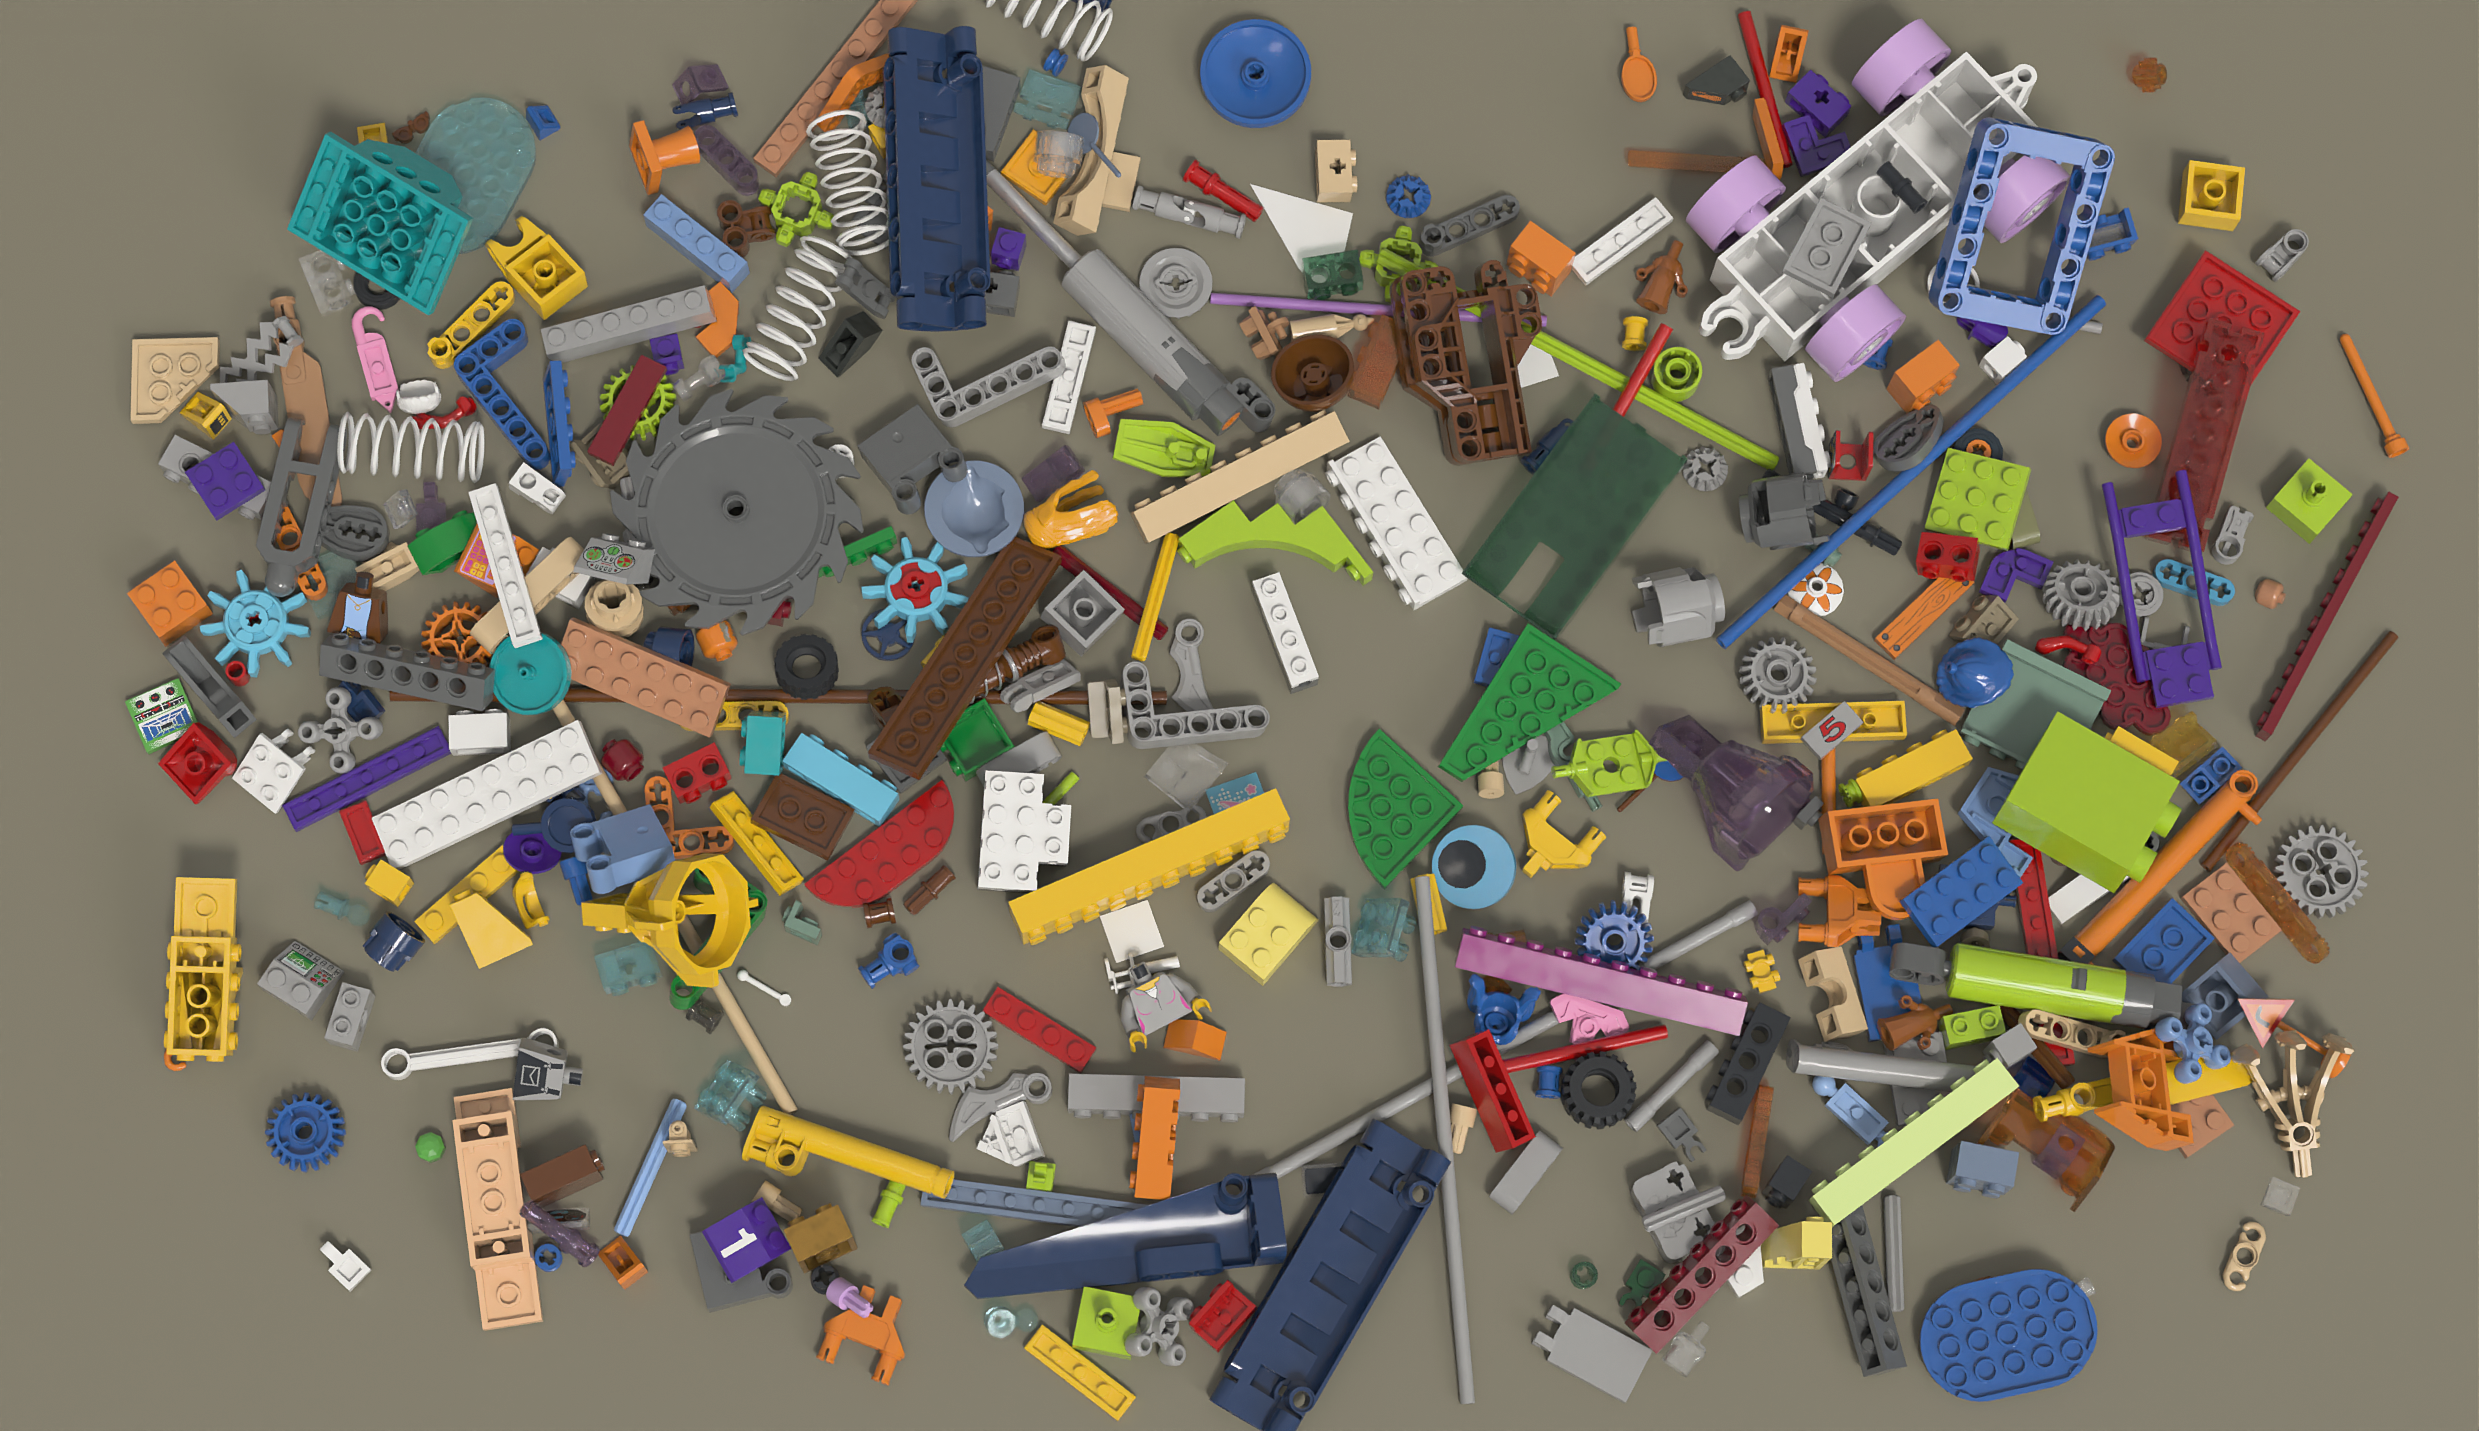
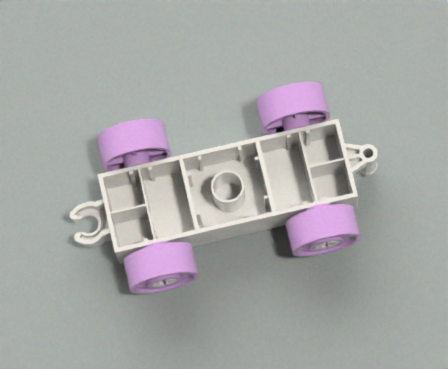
M1917 19L1898 31L1867 60L1852 81V86L1880 116L1893 112L1771 214L1769 212L1781 199L1786 187L1756 155L1743 160L1722 176L1707 190L1688 213L1686 222L1714 253L1727 249L1717 258L1710 277V281L1724 296L1713 302L1704 312L1699 327L1700 334L1702 336H1709L1714 332L1720 320L1731 317L1740 322L1743 332L1739 338L1729 340L1723 345L1721 356L1725 360L1739 359L1745 356L1754 348L1757 340L1763 337L1784 361L1809 342L1805 351L1834 382L1842 380L1855 371L1895 334L1906 319V315L1877 284L1948 226L1977 123L1986 117H1992L2038 127L2022 110L2026 106L2028 97L2037 80L2035 69L2030 65L2020 64L2012 71L1990 77L1968 52H1965L1938 76H1935L1950 56L1951 49L1923 19ZM1997 128L1990 132L1989 140L1996 136ZM2010 151L2007 156L2003 157L1998 174L2000 181L1992 209L1987 213L1984 226L2000 243L2008 241L2033 222L2053 203L2067 187L2071 175L2060 164H2056L2049 159L2041 157L2031 159L2024 154ZM1887 161H1890L1904 178L1908 177L1912 181V186L1928 201L1926 206L1918 213L1914 214L1900 197L1896 198L1892 194V189L1876 174L1877 170ZM1981 184L1974 188V195L1981 190ZM1820 198L1871 222V226L1833 298L1782 273Z

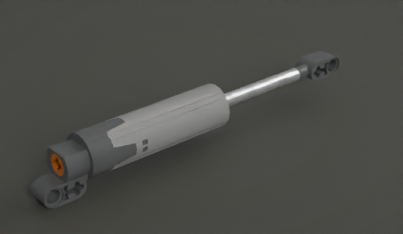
M986 159L987 185L1070 268L1062 279L1064 290L1191 420L1200 418L1217 436L1225 433L1239 419L1255 432H1264L1270 427L1275 415V405L1251 380L1238 378L1231 384L1100 249L1088 251L1083 256H1080ZM1255 413H1263L1266 418L1258 417Z

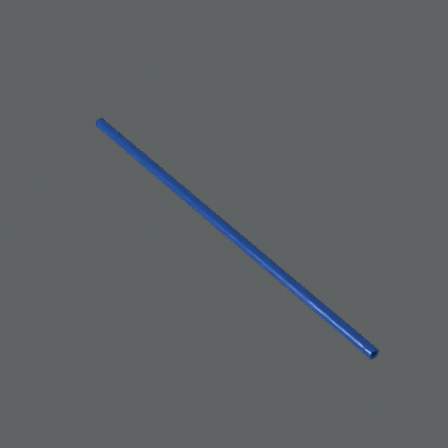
M2096 295L2068 320L2065 329L2061 333L2048 338L1939 437L1932 451L1920 464L1911 469L1901 471L1833 532L1828 542H1822L1716 638L1717 643L1724 649L1730 646L2106 306L2105 300L2101 296Z

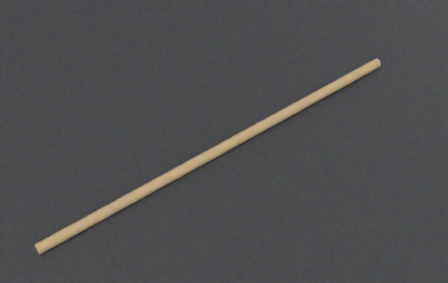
M564 699L553 708L562 727L576 721ZM597 759L603 774L592 778L613 816L627 812ZM686 915L684 920L678 924V930L694 955L703 942ZM719 973V985L712 987L715 995L782 1112L790 1115L795 1113L798 1108L722 975Z

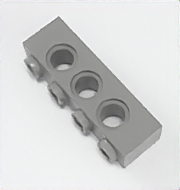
M174 435L158 465L164 472L163 476L174 483H179L181 480L189 484L188 488L191 491L199 494L185 472L189 465L193 463L198 464L213 455V453ZM258 475L256 476L266 491L237 508L239 509L238 513L249 520H253L255 517L262 520L271 482Z

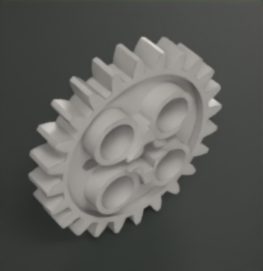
M2321 825L2315 833L2313 827L2309 826L2306 829V835L2303 831L2298 830L2295 833L2296 839L2289 836L2286 839L2288 846L2282 844L2278 850L2283 855H2277L2274 858V861L2281 864L2272 869V872L2280 874V877L2274 881V884H2283V888L2278 894L2287 893L2289 895L2285 902L2286 904L2293 901L2297 903L2295 912L2299 911L2302 907L2306 908V917L2310 916L2313 911H2316L2317 919H2321L2326 911L2328 917L2332 918L2335 916V909L2342 915L2346 912L2345 905L2352 908L2355 905L2353 898L2359 900L2363 896L2358 889H2364L2367 886V883L2360 880L2369 875V872L2361 870V867L2367 863V860H2358V856L2363 850L2354 851L2352 847L2356 841L2352 840L2346 843L2344 841L2346 838L2345 832L2339 837L2335 836V827L2330 829L2328 833H2325L2324 825ZM2321 847L2329 849L2332 855L2331 859H2326L2321 855ZM2307 850L2312 852V856L2307 853ZM2295 860L2303 861L2306 864L2307 871L2298 870ZM2323 869L2325 871V874L2318 875L2316 873V870ZM2334 873L2343 874L2346 884H2339L2335 880ZM2310 885H2315L2320 889V897H2315L2310 893ZM2329 888L2334 891V894H2330Z
M949 999L947 1007H943L942 1003L937 1001L936 1010L933 1011L927 1005V1015L924 1016L921 1013H917L916 1015L920 1022L918 1024L914 1022L909 1023L914 1033H905V1038L911 1041V1043L903 1045V1049L912 1053L905 1057V1061L914 1062L909 1071L910 1073L919 1071L920 1073L916 1079L918 1082H921L926 1078L927 1089L937 1084L939 1094L943 1091L944 1087H948L950 1095H953L954 1088L958 1086L960 1091L965 1093V1084L969 1083L975 1089L974 1079L978 1078L985 1081L986 1079L982 1071L992 1072L993 1068L988 1061H997V1056L990 1051L998 1049V1044L990 1042V1040L996 1038L997 1033L987 1031L991 1028L992 1022L987 1021L983 1023L985 1013L981 1012L975 1015V1005L970 1006L966 1010L963 1000H961L958 1007H954L952 999ZM939 1026L943 1028V1036L939 1039L929 1037L928 1032L932 1027ZM970 1026L974 1032L971 1037L963 1039L957 1034L959 1028ZM948 1041H954L955 1046L977 1045L976 1049L955 1047L953 1053H948L945 1047L948 1046ZM926 1045L940 1046L930 1050L925 1049ZM965 1054L972 1056L974 1059L973 1064L967 1068L961 1067L957 1063L959 1057ZM934 1055H940L944 1058V1063L939 1068H932L928 1064L929 1059Z

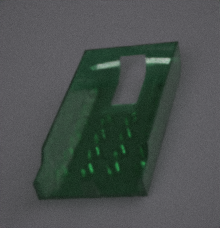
M1594 394L1464 569L1462 575L1556 640L1573 620L1681 472L1688 458L1684 455L1678 456L1648 435L1644 427L1638 423H1631L1601 402L1600 397ZM1542 542L1564 558V562L1533 604L1523 614L1499 597V595L1508 586L1538 543Z

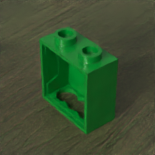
M984 698L964 711L940 750L942 753L948 752L952 759L948 762L956 777L962 775L966 782L977 775L976 771L1013 749L1014 745Z

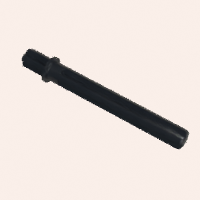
M1768 469L1764 473L1762 478L1775 477L1781 475L1771 469ZM1828 500L1820 501V504L1813 506L1815 513L1838 526H1841L1853 515ZM1868 522L1854 533L1871 543V547L1875 545L1891 555H1896L1902 546V541L1883 531V527L1877 528Z

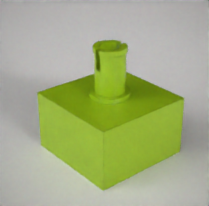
M2309 458L2266 508L2310 544L2353 494Z
M1084 1287L1072 1344L1073 1349L1131 1360L1132 1355L1128 1354L1125 1350V1340L1128 1335L1136 1333L1141 1311L1135 1307L1133 1296Z

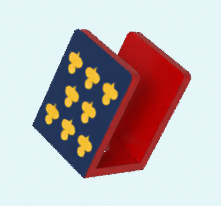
M1835 430L1829 443L1831 467H1829L1828 479L1866 481L1873 468V432H1868L1863 444L1860 445L1841 444V431ZM1843 455L1854 457L1856 462L1854 468L1844 469L1840 465V458Z

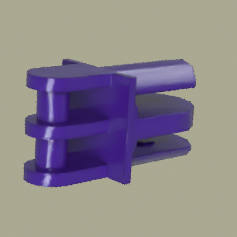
M1957 317L1956 319L1957 324L1970 333L1967 338L1968 340L1973 337L1991 349L2003 341L2008 334V328L2003 325Z

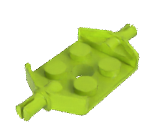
M1635 730L1632 734L1582 741L1579 738L1574 743L1570 762L1567 765L1552 766L1551 773H1553L1552 777L1554 779L1569 776V779H1573L1587 797L1648 788L1652 782L1658 762L1673 761L1674 753L1672 748L1659 751L1654 750L1638 730ZM1606 760L1614 762L1617 771L1615 773L1606 771L1603 762Z

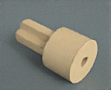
M1498 761L1483 769L1482 773L1478 775V794L1482 798L1494 799L1504 795V777L1502 773H1499Z
M1452 1103L1450 1120L1452 1123L1453 1153L1461 1154L1463 1152L1468 1128H1473L1477 1109Z
M766 1180L751 1201L752 1203L762 1197L770 1210L789 1222L798 1218L802 1211L800 1207L780 1195L782 1190Z

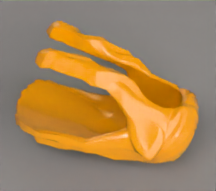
M1091 470L1082 475L1080 479L1069 481L1052 493L1046 502L1024 514V528L1034 545L1042 548H1053L1105 533L1109 527L1117 523L1118 511L1116 506L1108 500L1099 501L1096 504L1078 510L1068 511L1071 507L1077 506L1083 501L1097 495H1102L1104 493L1102 486L1096 485L1082 489L1071 497H1067L1059 502V499L1097 480L1099 474L1096 471Z

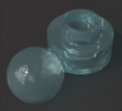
M1004 1306L991 1308L984 1318L985 1328L996 1338H1004L1010 1335L1015 1327L1023 1332H1031L1037 1327L1039 1322L1037 1313L1032 1309L1025 1308L1020 1310L1017 1315H1013ZM1002 1316L1001 1322L994 1324L995 1319Z

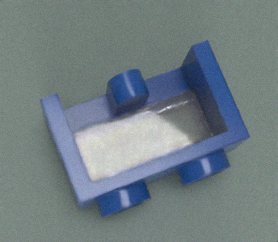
M2129 207L2124 208L2116 215L2106 217V214L2098 216L2087 254L2089 261L2104 257V252L2114 250L2115 254H2119L2132 249L2131 245L2138 240Z

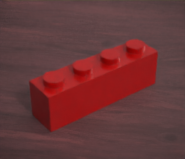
M1490 1030L1472 1034L1449 1045L1495 1152L1513 1149L1535 1138L1534 1131Z

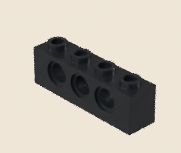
M1760 1002L1755 1009L1751 1007L1748 1009L1743 1023L1747 1025L1743 1035H1736L1730 1047L1735 1052L1731 1060L1725 1058L1718 1072V1075L1723 1077L1718 1086L1712 1085L1706 1097V1100L1710 1102L1707 1108L1708 1111L1736 1125L1741 1123L1791 1017ZM1754 1030L1763 1032L1766 1041L1764 1043H1756L1751 1037V1032ZM1739 1057H1750L1753 1061V1068H1743L1739 1063ZM1727 1083H1738L1741 1087V1093L1738 1095L1729 1093Z

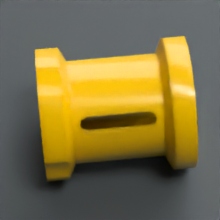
M1637 316L1624 318L1625 340L1622 341V348L1629 351L1645 350L1647 343L1644 341L1648 320Z

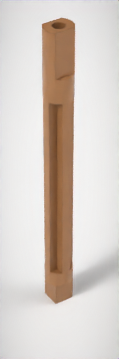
M1785 595L1776 605L1775 612L1797 626L1802 627L1953 726L1956 725L1965 711L1961 706L1952 704L1936 690L1909 675L1789 596Z

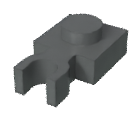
M1680 1107L1656 1125L1674 1149L1680 1145L1683 1146L1684 1154L1690 1162L1695 1160L1690 1153L1693 1146H1697L1702 1153L1706 1151L1701 1142L1693 1139L1692 1136L1698 1130Z

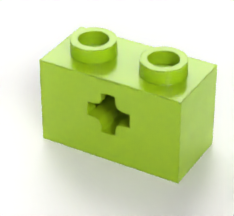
M2000 1005L1946 1015L1937 1022L1939 1032H1942L1945 1050L1990 1042L2006 1033Z

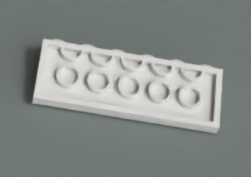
M1381 436L1335 462L1333 459L1327 462V472H1325L1329 483L1332 487L1337 486L1342 494L1340 495V500L1347 511L1351 509L1356 516L1354 522L1361 534H1367L1371 541L1369 547L1376 558L1381 557L1385 564L1383 567L1384 572L1391 582L1396 581L1400 588L1398 594L1405 605L1410 604L1414 611L1467 581V575Z

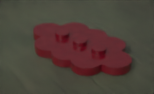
M2109 623L2102 628L2098 627L2096 630L2090 625L2089 629L2085 632L2082 626H2078L2073 630L2072 625L2068 624L2064 629L2063 635L2071 636L2087 645H2096L2101 649V656L2098 662L2089 665L2081 660L2083 654L2067 648L2070 654L2065 658L2062 666L2111 690L2099 711L2102 722L2113 730H2116L2118 726L2125 730L2133 725L2142 734L2149 736L2163 732L2171 719L2168 706L2155 707L2150 680L2137 682L2127 627L2120 623ZM2142 645L2143 652L2150 650L2146 646Z

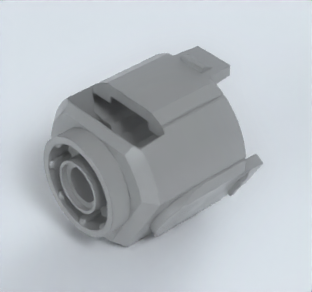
M1677 567L1632 578L1633 584L1638 589L1642 588L1644 602L1643 608L1631 612L1637 633L1648 631L1649 645L1657 644L1658 647H1665L1708 638L1715 631V623L1724 621L1725 605L1723 593L1718 578L1714 573L1703 575L1696 568L1682 569Z

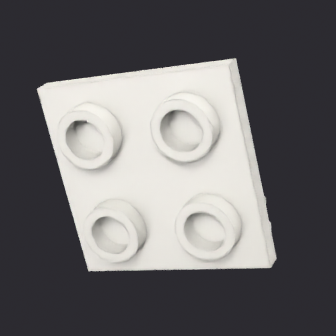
M286 729L281 735L272 740L263 733L259 734L232 777L233 780L275 814L279 812L306 768L303 765L311 759L309 755L315 752L311 746L293 758L283 752L280 748L289 742L287 738L294 734L290 729Z

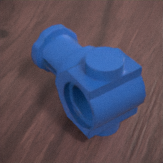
M893 933L882 942L884 949L877 953V959L865 967H858L859 972L871 989L876 987L875 983L889 974L895 976L898 973H904L907 976L919 968L911 943L908 940L902 939L897 933ZM899 948H905L909 951L908 957L904 960L895 959L893 954Z

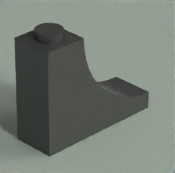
M982 65L986 159L994 162L1020 92L1021 81L1020 77Z

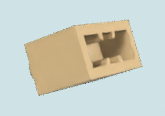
M1317 140L1315 146L1317 202H1350L1353 192H1357V176H1352V166H1356V150L1351 149L1350 140ZM1333 168H1338V173L1340 174H1335Z

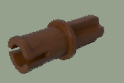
M943 865L926 882H921L922 886L904 902V907L910 914H918L931 900H937L938 894L956 877Z

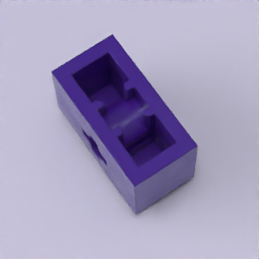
M1809 70L1788 92L1785 103L1801 117L1810 115L1814 128L1825 138L1848 116L1851 109L1847 97L1841 92H1835L1822 75L1815 74L1812 70Z

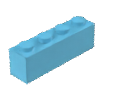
M801 733L782 761L784 768L833 799L855 809L857 814L876 826L880 827L883 825L900 800L896 792L897 788L884 779L879 782L871 777L873 773L863 765L859 764L855 767L847 762L849 758L839 750L834 749L833 752L824 747L825 743L815 735L810 734L808 737Z

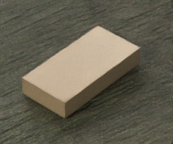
M1113 152L1111 163L1119 170L1121 177H1116L1110 170L1102 207L1130 212L1141 157Z

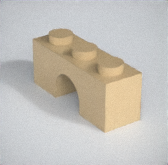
M1842 946L1814 951L1798 959L1806 986L1822 988L1829 998V1008L1816 1014L1824 1042L1850 1038L1867 1030L1865 1016Z

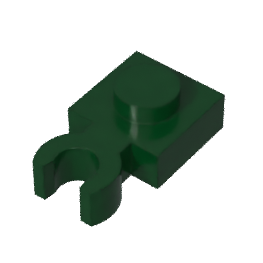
M1640 1259L1625 1286L1631 1289V1292L1621 1297L1619 1306L1622 1307L1626 1300H1633L1635 1307L1641 1306V1298L1647 1299L1650 1291L1655 1286L1661 1284L1666 1274Z

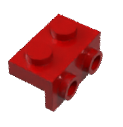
M1229 1280L1224 1284L1219 1283L1209 1295L1211 1299L1204 1306H1198L1190 1316L1189 1326L1192 1331L1216 1352H1219L1257 1310L1256 1305L1239 1292Z

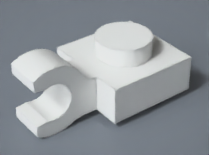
M329 1241L320 1248L334 1263L328 1271L350 1292L371 1271L350 1249L342 1255Z

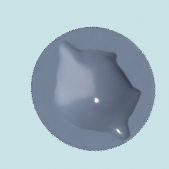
M966 461L968 473L963 480L950 482L944 478L943 473H940L933 481L925 499V519L934 539L948 551L965 557L988 556L1006 547L1017 535L1024 517L1023 496L1016 481L1004 469L989 462Z

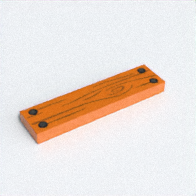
M1937 578L1874 641L1895 660L1974 584V581L1957 582L1950 578Z

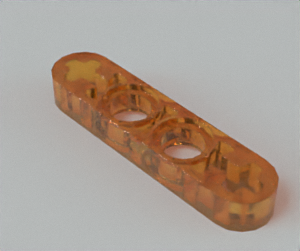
M1759 1085L1756 1091L1741 1184V1196L1747 1195L1751 1198H1756L1774 1087Z

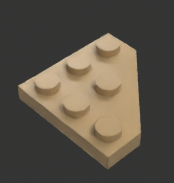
M218 337L132 339L131 422L133 424L162 423L219 368L220 340Z

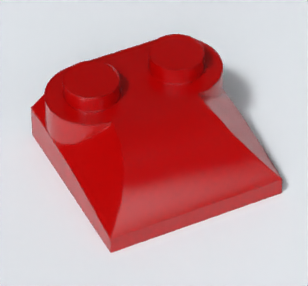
M195 722L158 764L194 804H199L224 777L234 773L237 767V759L231 749L213 730L200 722Z

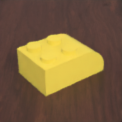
M1272 883L1219 942L1218 950L1263 986L1311 931L1319 919L1278 885Z

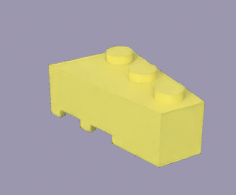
M1806 1217V1221L1776 1228L1761 1244L1762 1268L1820 1270L1832 1258V1222H1824L1823 1217Z

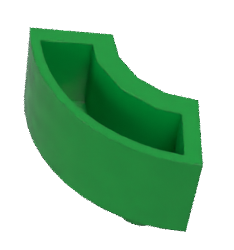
M460 511L451 520L433 529H423L415 535L416 539L407 547L422 575L442 573L450 566L458 563L477 524L474 512Z

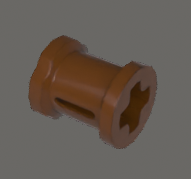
M888 898L886 902L872 905L863 903L867 928H872L874 924L896 923L892 898Z

